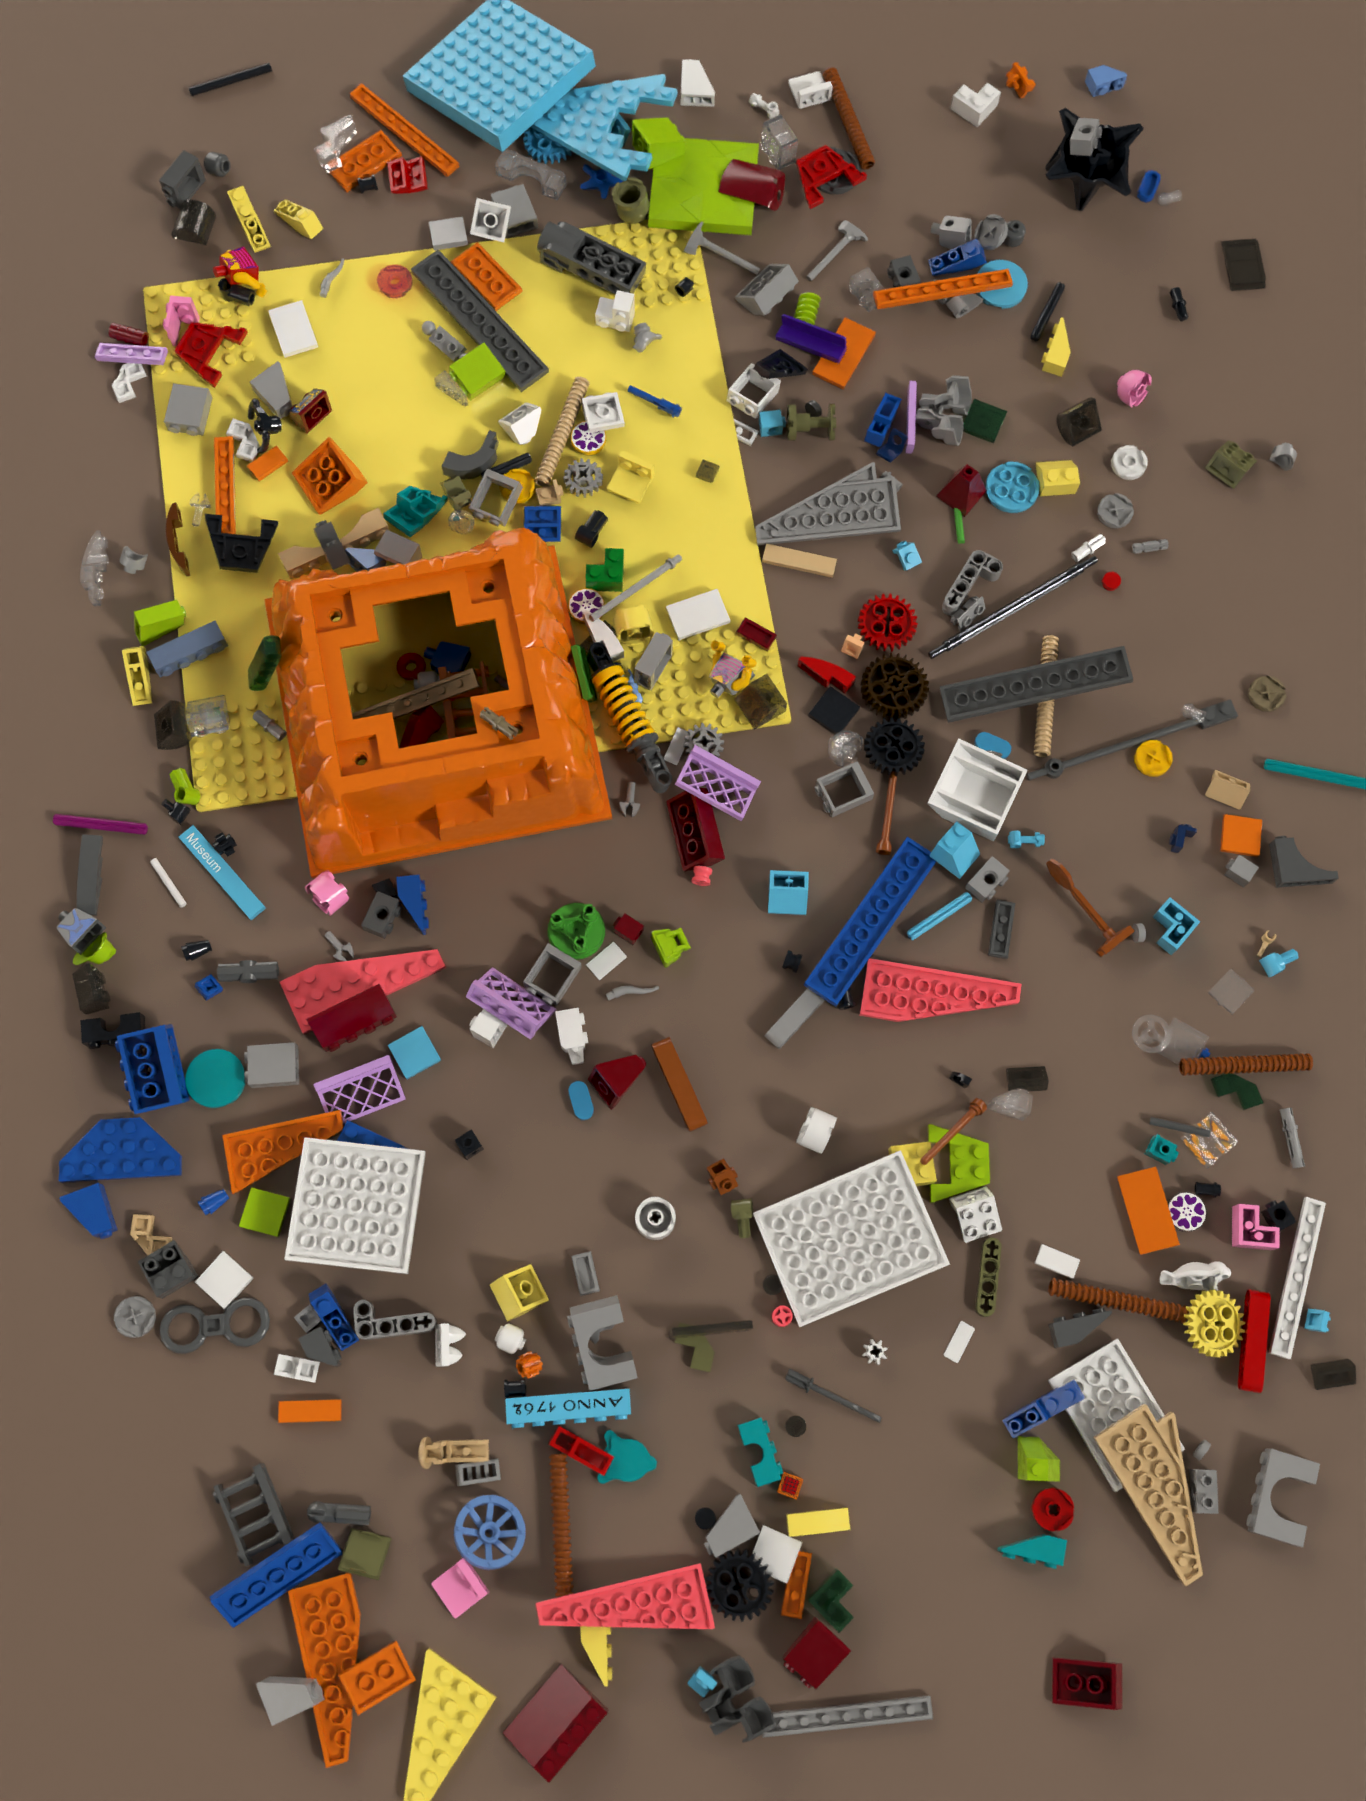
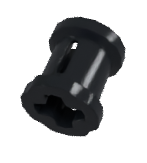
M374 174L363 179L357 178L361 194L372 189L378 190Z
M849 987L840 1000L839 1010L850 1009L856 1006L851 997V987Z
M522 1378L520 1381L504 1380L505 1399L509 1398V1396L517 1395L526 1397L525 1378Z

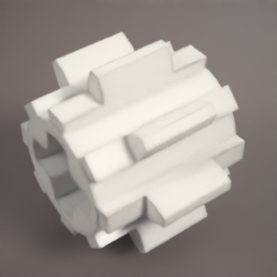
M871 1339L870 1346L863 1345L866 1353L862 1354V1356L869 1358L868 1364L875 1360L876 1364L879 1365L880 1358H887L884 1355V1351L888 1348H882L881 1340L875 1344L874 1340ZM872 1346L880 1351L877 1354V1358L875 1355L870 1354V1351L873 1350Z

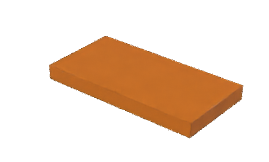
M380 130L327 164L326 169L342 188L348 192L359 185L357 178L371 177V174H376L387 167V162L402 157V153L386 134Z
M478 242L451 261L452 265L495 311L522 292V288Z
M846 317L836 331L837 334L846 337L847 350L838 364L821 357L812 375L843 390L876 335L875 331Z
M1157 1167L1117 1176L1140 1255L1180 1245Z

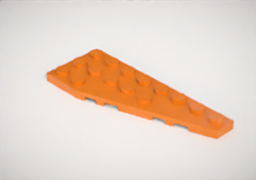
M351 1573L342 1574L288 1591L306 1678L317 1679L325 1699L313 1706L326 1768L349 1760L353 1705L338 1674L357 1664L361 1613Z

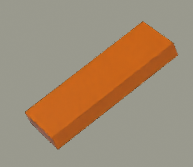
M342 1400L279 1401L278 1423L342 1421Z
M803 1551L798 1553L788 1583L785 1584L781 1616L802 1619L812 1553Z

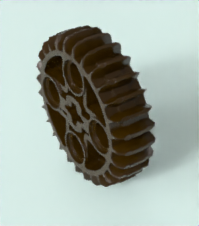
M890 653L889 658L883 654L882 660L877 657L875 662L871 661L869 667H866L860 683L862 686L860 691L863 693L862 699H867L865 705L871 704L870 711L876 709V715L880 712L883 713V719L886 715H889V718L896 716L897 719L902 715L906 719L908 713L913 716L914 710L918 712L920 706L924 705V700L927 699V693L929 692L927 687L929 681L926 680L927 674H922L924 668L918 669L919 662L913 664L914 658L907 660V655L900 658V653L896 657H893V654ZM898 667L907 670V672L900 673ZM890 668L892 672H886L884 669ZM879 672L881 680L872 682L874 675ZM908 679H914L916 683H910ZM877 689L881 691V694H875L873 690ZM918 690L915 699L911 702L908 693ZM889 699L891 706L883 704L882 701ZM897 701H903L905 705H899Z

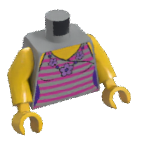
M713 640L711 642V649L715 651V654H713V665L709 678L714 683V686L710 693L716 698H719L724 691L730 695H735L739 690L749 685L750 680L755 676L751 668H754L757 662L748 655H745L742 661L726 653L721 654L725 650V644Z

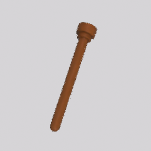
M894 771L889 776L882 837L876 846V853L880 855H890L892 849L889 834L897 780Z
M975 1098L970 1103L969 1111L920 1159L921 1164L926 1165L974 1116L982 1115L987 1110L985 1102Z

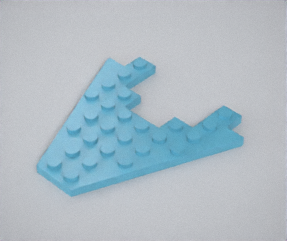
M665 74L624 81L616 80L612 83L571 89L530 127L617 178L626 181L631 169L648 172L653 158L652 153L622 149L625 141L624 135L611 133L618 113L635 115L640 102L673 107L677 97V89L663 87L666 81Z

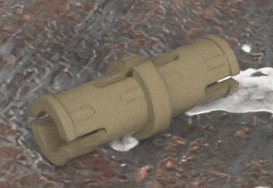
M488 707L481 711L479 717L492 725L495 731L499 730L510 740L517 735L518 729L505 721V717L498 716Z

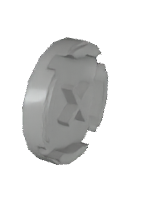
M988 215L984 221L981 220L978 224L974 237L975 239L977 238L984 250H994L1004 242L1007 236V222L999 215Z
M1109 494L1101 499L1097 507V515L1105 526L1121 528L1131 521L1134 514L1133 504L1122 494Z
M138 1296L129 1297L121 1301L114 1313L117 1330L122 1335L131 1338L142 1337L149 1333L156 1320V1310L153 1304L146 1298Z

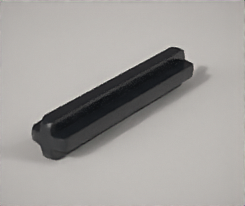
M525 453L490 468V470L503 475L511 469H518L531 463L532 458L529 453Z

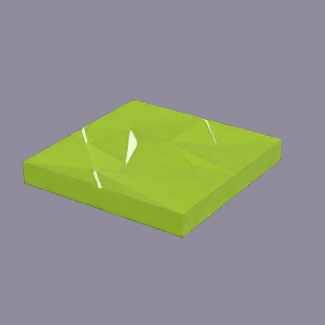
M685 138V154L654 167L648 217L649 228L694 231L702 221V232L752 235L754 202L719 193V186L726 167L733 159L753 164L758 163L759 144Z

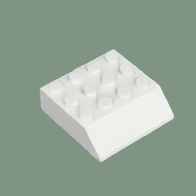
M958 738L927 804L942 818L954 824L957 821L966 829L994 842L1028 770Z

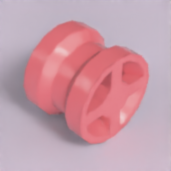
M694 866L693 872L695 875L692 877V883L699 886H709L711 882L709 877L712 875V869L706 866Z
M778 1306L772 1313V1321L779 1327L787 1326L793 1318L792 1311L787 1306Z

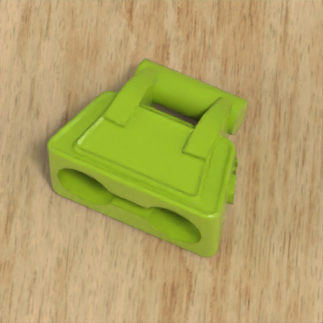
M682 928L673 931L670 929L654 930L651 933V940L665 968L676 962L681 957L683 951L691 949ZM678 937L680 946L677 945L674 938Z

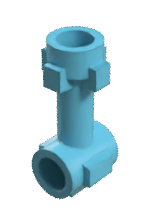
M1010 831L1008 844H1010V848H1020L1021 843H1034L1035 847H1040L1045 843V836L1040 834V832H1035L1034 836H1021V831Z

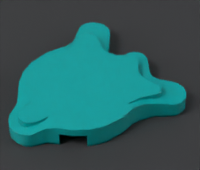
M608 1430L604 1434L607 1443L604 1451L614 1456L606 1474L604 1476L600 1473L598 1474L597 1479L599 1483L605 1484L613 1479L625 1482L637 1481L648 1471L656 1468V1459L649 1454L646 1447L639 1441L622 1439L612 1430Z

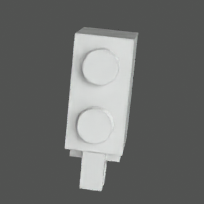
M579 1008L556 1011L562 1050L569 1053L572 1065L584 1063L585 1044L588 1043L587 1031H582V1025L585 1024L584 1014L579 1013Z

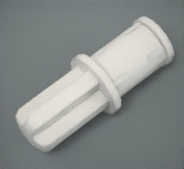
M1099 534L1090 541H1085L1081 547L1071 552L1072 558L1079 562L1088 554H1093L1094 550L1105 544V537Z

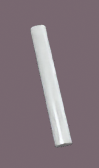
M157 858L150 861L151 865L179 907L186 906V901Z

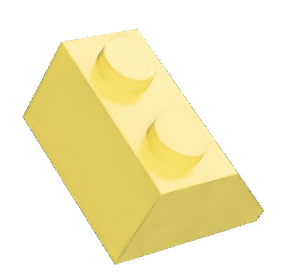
M1072 460L1037 462L1035 464L1037 478L1040 483V496L1076 494L1080 485L1078 467Z
M531 1264L507 1273L490 1284L507 1321L517 1318L549 1301Z

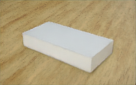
M1042 1244L1034 1264L1074 1279L1080 1259Z

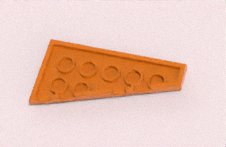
M341 1110L222 1135L232 1194H236L301 1156L304 1137L328 1140L339 1134L344 1127Z

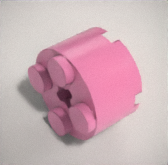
M326 870L306 885L305 890L308 894L312 893L314 903L325 914L328 913L331 916L348 902L349 897L346 894L348 891L341 883L337 884L334 881L335 877L333 874Z

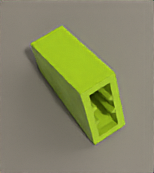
M177 600L134 611L135 634L141 646H145L184 625L186 612Z

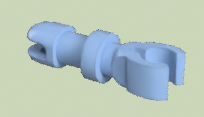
M628 669L630 676L627 685H631L633 688L631 694L637 695L635 702L642 703L643 698L637 689L638 685L634 683L633 673Z

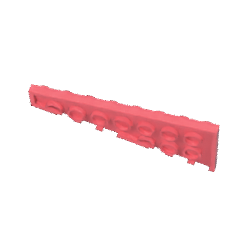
M701 1563L535 1603L539 1626L715 1628Z

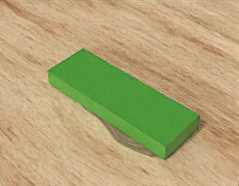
M577 644L573 645L571 649L583 699L589 702L596 701L594 685L590 681L591 672L586 659L585 648Z

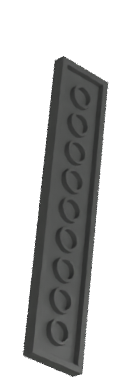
M439 249L411 268L412 274L478 346L482 343L487 345L506 371L505 375L521 392L549 373V368Z
M1125 646L940 686V692L947 722L949 723L1133 682V676Z

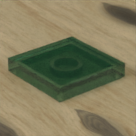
M974 399L964 421L963 432L994 443L1007 411Z

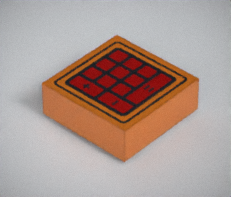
M783 1472L777 1492L797 1499L803 1479Z

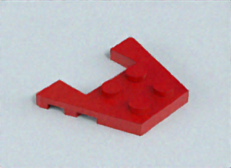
M827 145L799 158L796 162L809 209L822 204L824 201L817 187L841 174H845L854 187L867 179L866 173L855 169L856 166L852 163L848 164L842 159L841 155Z
M191 322L174 351L180 359L210 386L215 388L222 377V373L209 367V362L223 339L241 345L248 332L246 328L232 329L231 326H224L223 328L215 327L212 324Z

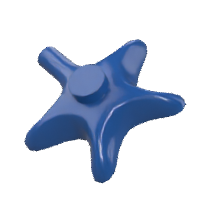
M587 164L582 167V170L591 178L582 183L580 188L582 190H598L601 192L602 199L607 198L608 190L614 187L617 182H623V180L612 176L611 173L604 169L595 171Z

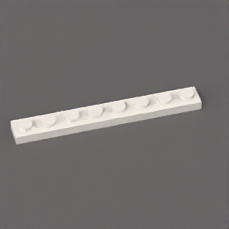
M1304 1197L1269 1348V1354L1285 1359H1291L1326 1205L1325 1202L1309 1197Z

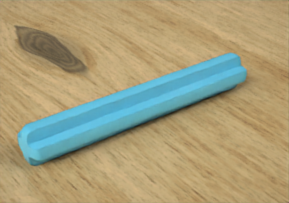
M968 892L963 893L908 930V937L911 940L916 939L970 903L972 896Z

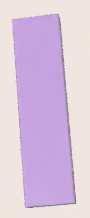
M99 343L95 358L97 361L164 365L168 350L166 347Z
M916 381L909 382L907 391L906 435L908 439L906 442V453L912 454L915 446Z

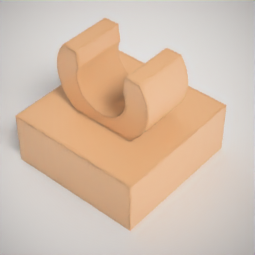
M856 633L854 637L847 635L841 652L858 659L865 643L861 641L862 636Z

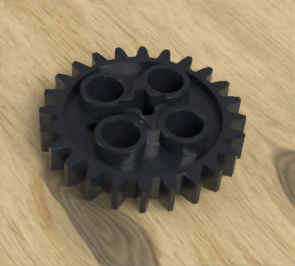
M892 717L890 722H887L884 718L882 724L877 721L876 727L871 726L870 732H867V738L864 740L865 746L863 750L868 751L865 757L870 758L869 764L875 763L874 769L880 767L881 773L888 770L889 776L892 771H894L896 776H898L899 771L905 775L906 769L911 772L913 766H918V761L922 760V755L925 751L923 749L925 742H921L923 735L917 736L919 729L913 730L914 724L908 726V720L901 723L900 718L897 719V722H894ZM892 733H898L900 736L896 737ZM882 742L885 746H880L877 743ZM908 747L911 751H906L903 748ZM892 756L896 760H890L888 757Z
M737 1548L733 1555L731 1550L727 1551V1558L723 1554L720 1555V1561L715 1559L713 1562L715 1567H710L708 1570L713 1574L706 1577V1580L711 1582L706 1586V1589L712 1590L708 1594V1598L714 1597L715 1600L711 1605L718 1604L717 1612L719 1613L724 1610V1618L732 1614V1621H735L737 1616H739L741 1622H743L745 1615H747L748 1619L752 1620L753 1612L756 1616H760V1609L765 1611L767 1608L764 1602L770 1603L772 1600L767 1595L774 1593V1590L769 1588L774 1585V1581L768 1580L773 1573H766L765 1570L769 1565L765 1564L762 1566L763 1558L761 1557L756 1560L755 1552L748 1556L747 1549L744 1550L743 1554H740V1550ZM733 1566L736 1567L737 1575H736L735 1571L733 1570ZM742 1566L750 1568V1576L742 1573ZM722 1573H728L731 1576V1582H725L722 1579ZM738 1581H739V1583H741V1584L743 1583V1584H744V1586H743L742 1589H741L740 1586H738V1587L736 1586V1583H737ZM750 1587L757 1589V1597L749 1594ZM735 1594L739 1602L736 1604L732 1603L729 1595ZM743 1594L745 1599L747 1600V1603H744Z

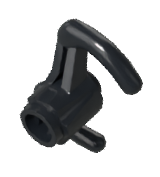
M254 398L249 404L248 419L253 420L256 413L257 420L254 421V428L256 432L258 431L262 435V445L258 448V452L264 453L269 446L270 434L281 432L282 423L279 417L268 416L260 406L258 399Z

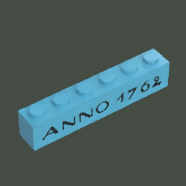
M630 1389L505 1399L507 1424H512V1428H522L524 1423H532V1427L545 1426V1421H553V1425L566 1424L565 1420L574 1419V1423H584L586 1418L593 1417L594 1422L607 1421V1416H615V1420L627 1419V1415L631 1414Z

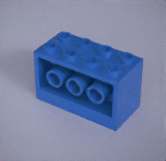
M172 1024L117 1036L115 1046L117 1052L121 1054L120 1068L122 1072L125 1071L126 1079L124 1080L126 1091L130 1093L129 1107L131 1111H134V1114L190 1101ZM144 1047L147 1048L146 1053L143 1051ZM153 1086L156 1087L155 1092L152 1090Z

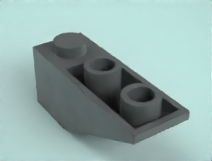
M1105 1308L1092 1310V1315L1086 1316L1085 1312L1073 1314V1319L1066 1320L1065 1316L1054 1318V1323L1048 1324L1054 1348L1078 1344L1108 1318L1112 1311L1105 1312Z

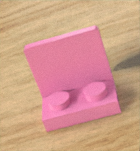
M170 296L169 303L166 304L167 316L163 320V328L166 330L168 339L171 340L173 346L178 344L181 322L191 324V322L199 323L200 317L192 297Z
M464 1558L431 1583L454 1618L459 1617L490 1592L473 1566Z

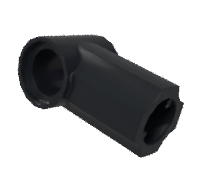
M226 278L219 281L218 287L225 301H236L246 306L254 303L255 291L237 284L231 285Z
M594 510L585 525H581L577 530L575 539L592 548L597 542L600 531L608 521V517L603 512Z

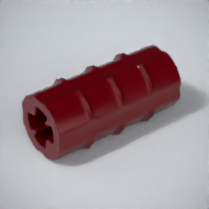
M112 323L109 327L110 338L140 346H146L148 343V332L118 323Z

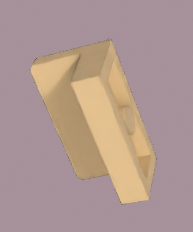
M1215 770L1205 795L1234 808L1241 809L1250 792V783Z

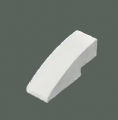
M586 609L582 610V617L593 643L599 642L604 644L613 662L624 658V650L610 628L599 618L592 622L589 619V615L592 613Z

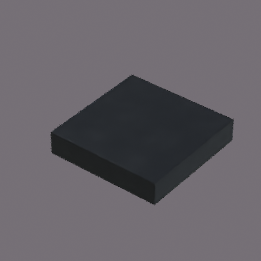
M830 686L810 711L808 717L839 737L860 710V706Z

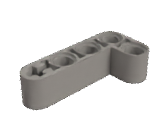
M974 551L945 596L942 605L943 613L952 616L959 610L979 576L988 581L998 580L1003 569L1002 562L984 551ZM993 568L997 570V572H993L990 569ZM957 588H961L963 592L958 591Z
M367 1300L356 1302L353 1309L355 1333L363 1340L427 1333L433 1331L437 1325L436 1317L426 1312L376 1319L374 1305ZM363 1304L369 1306V1311L366 1315H361L359 1312ZM426 1317H428L429 1320H432V1323H430L427 1328L425 1325L422 1324L417 1325L415 1318H417L418 1322L425 1321ZM409 1319L412 1326L409 1330L404 1331L402 1323L404 1320ZM385 1322H389L391 1330L385 1334L382 1332L381 1327ZM364 1325H369L371 1328V1332L367 1336L361 1334V1329Z

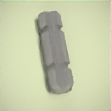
M1161 539L1158 541L1142 542V544L1135 543L1132 545V551L1135 554H1139L1142 551L1145 553L1158 551L1159 549L1165 550L1168 549V540Z

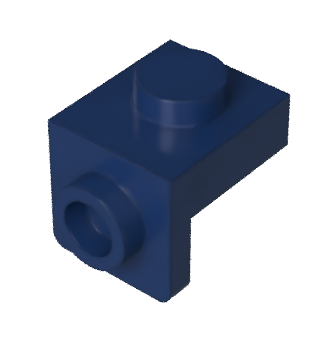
M1189 824L1178 825L1170 836L1169 845H1172L1171 852L1179 853L1184 846L1185 836L1192 838L1197 833V828H1193Z

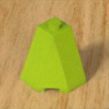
M1018 1436V1479L1060 1481V1459L1039 1437Z

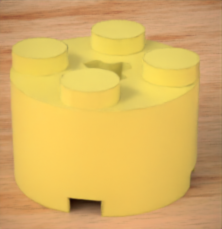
M644 605L616 610L613 623L620 644L624 642L626 646H636L645 643L646 638L649 636L650 639L653 637L654 632L650 614Z

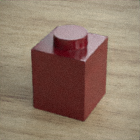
M626 913L622 917L619 916L613 924L614 933L632 946L644 931V925Z

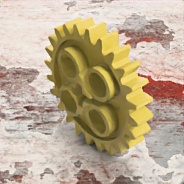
M1209 1290L1196 1294V1300L1190 1299L1192 1306H1186L1189 1314L1183 1315L1188 1319V1322L1183 1323V1325L1188 1326L1184 1333L1191 1335L1188 1342H1194L1193 1348L1199 1349L1198 1353L1205 1354L1208 1357L1220 1358V1356H1227V1353H1233L1232 1347H1239L1236 1341H1243L1239 1334L1245 1333V1330L1241 1329V1325H1244L1245 1322L1240 1321L1244 1314L1238 1313L1241 1306L1234 1305L1236 1299H1230V1294H1223V1291Z

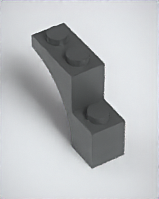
M324 520L316 523V528L313 531L322 546L332 570L349 564V558L336 534L332 522L327 523Z

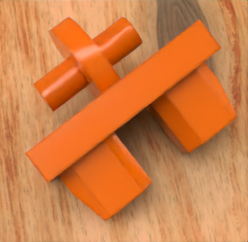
M1014 62L1012 69L1006 74L1008 78L1006 85L1008 88L1013 87L1018 96L1024 98L1028 92L1034 89L1036 83L1033 79L1029 80L1027 78L1028 71L1025 67H1020L1018 62Z

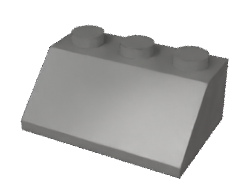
M768 264L734 298L752 314L765 316L771 312V308L775 304L780 303L783 297L794 289V286L799 281L789 264Z

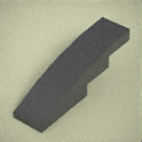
M82 834L77 879V909L89 915L97 916L102 884L100 874L103 861L101 857L103 837L100 835Z

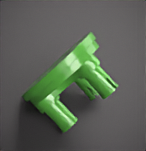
M570 903L551 914L548 924V938L552 946L575 960L584 959L596 953L603 944L605 924L601 915L592 904Z

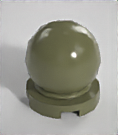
M628 177L626 181L616 183L612 191V197L616 205L617 214L621 220L629 224L643 221L649 213L650 206L643 182L637 178Z

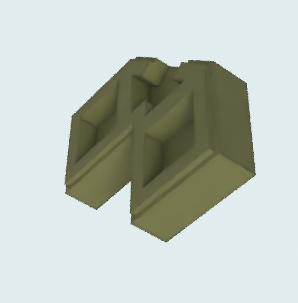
M679 1322L676 1336L680 1338L676 1337L675 1343L694 1347L690 1368L710 1373L715 1353L705 1335L701 1334L703 1332L700 1327Z

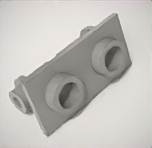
M977 596L971 597L963 605V609L966 611L959 609L951 616L950 622L953 625L958 624L960 632L968 627L986 609L983 596L980 598Z

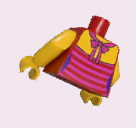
M244 246L234 250H227L220 255L219 266L213 267V273L216 278L224 276L231 285L247 284L255 289V293L259 297L265 296L267 293L265 285L259 283V267Z

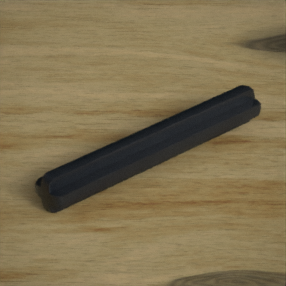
M1061 282L1056 284L1031 333V340L1039 341L1065 289V284Z

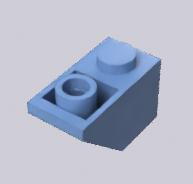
M1101 65L1088 70L1085 83L1092 97L1123 88L1127 74Z

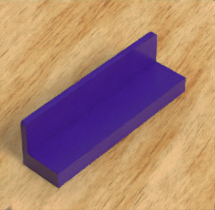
M786 314L782 315V326L776 334V340L839 364L847 350L845 336Z

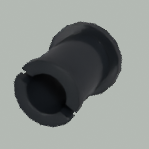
M1195 1182L1194 1193L1195 1195H1210L1216 1198V1196L1221 1195V1185L1217 1184V1182L1213 1184Z

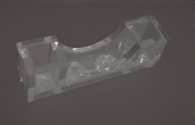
M505 149L495 163L496 175L510 181L520 176L534 177L541 183L542 194L557 201L567 185L566 174L562 171L550 168L544 163L536 162L530 157H524L513 150Z

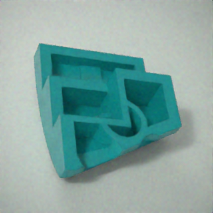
M408 486L397 493L396 505L384 512L383 517L386 521L411 537L432 520L448 501V497L446 495L442 497L431 494V491Z

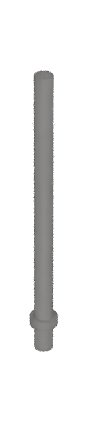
M677 554L672 559L668 558L662 566L589 615V619L594 622L664 572L675 568L676 564L682 561V557Z

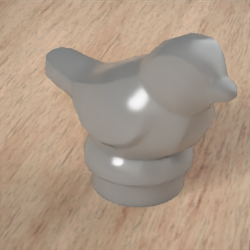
M640 323L634 327L636 337L633 349L639 353L643 352L646 346L653 340L662 339V335L651 332L647 323Z

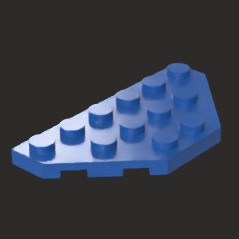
M141 1117L101 1119L59 1161V1182L182 1176V1155Z

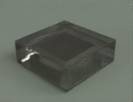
M703 459L696 477L713 483L718 473L719 465Z

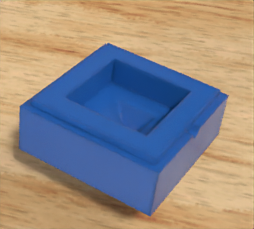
M212 974L196 982L194 986L206 1001L223 990Z

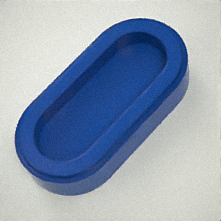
M1150 170L1145 173L1137 192V197L1140 201L1150 202L1153 200L1161 180L1158 172Z

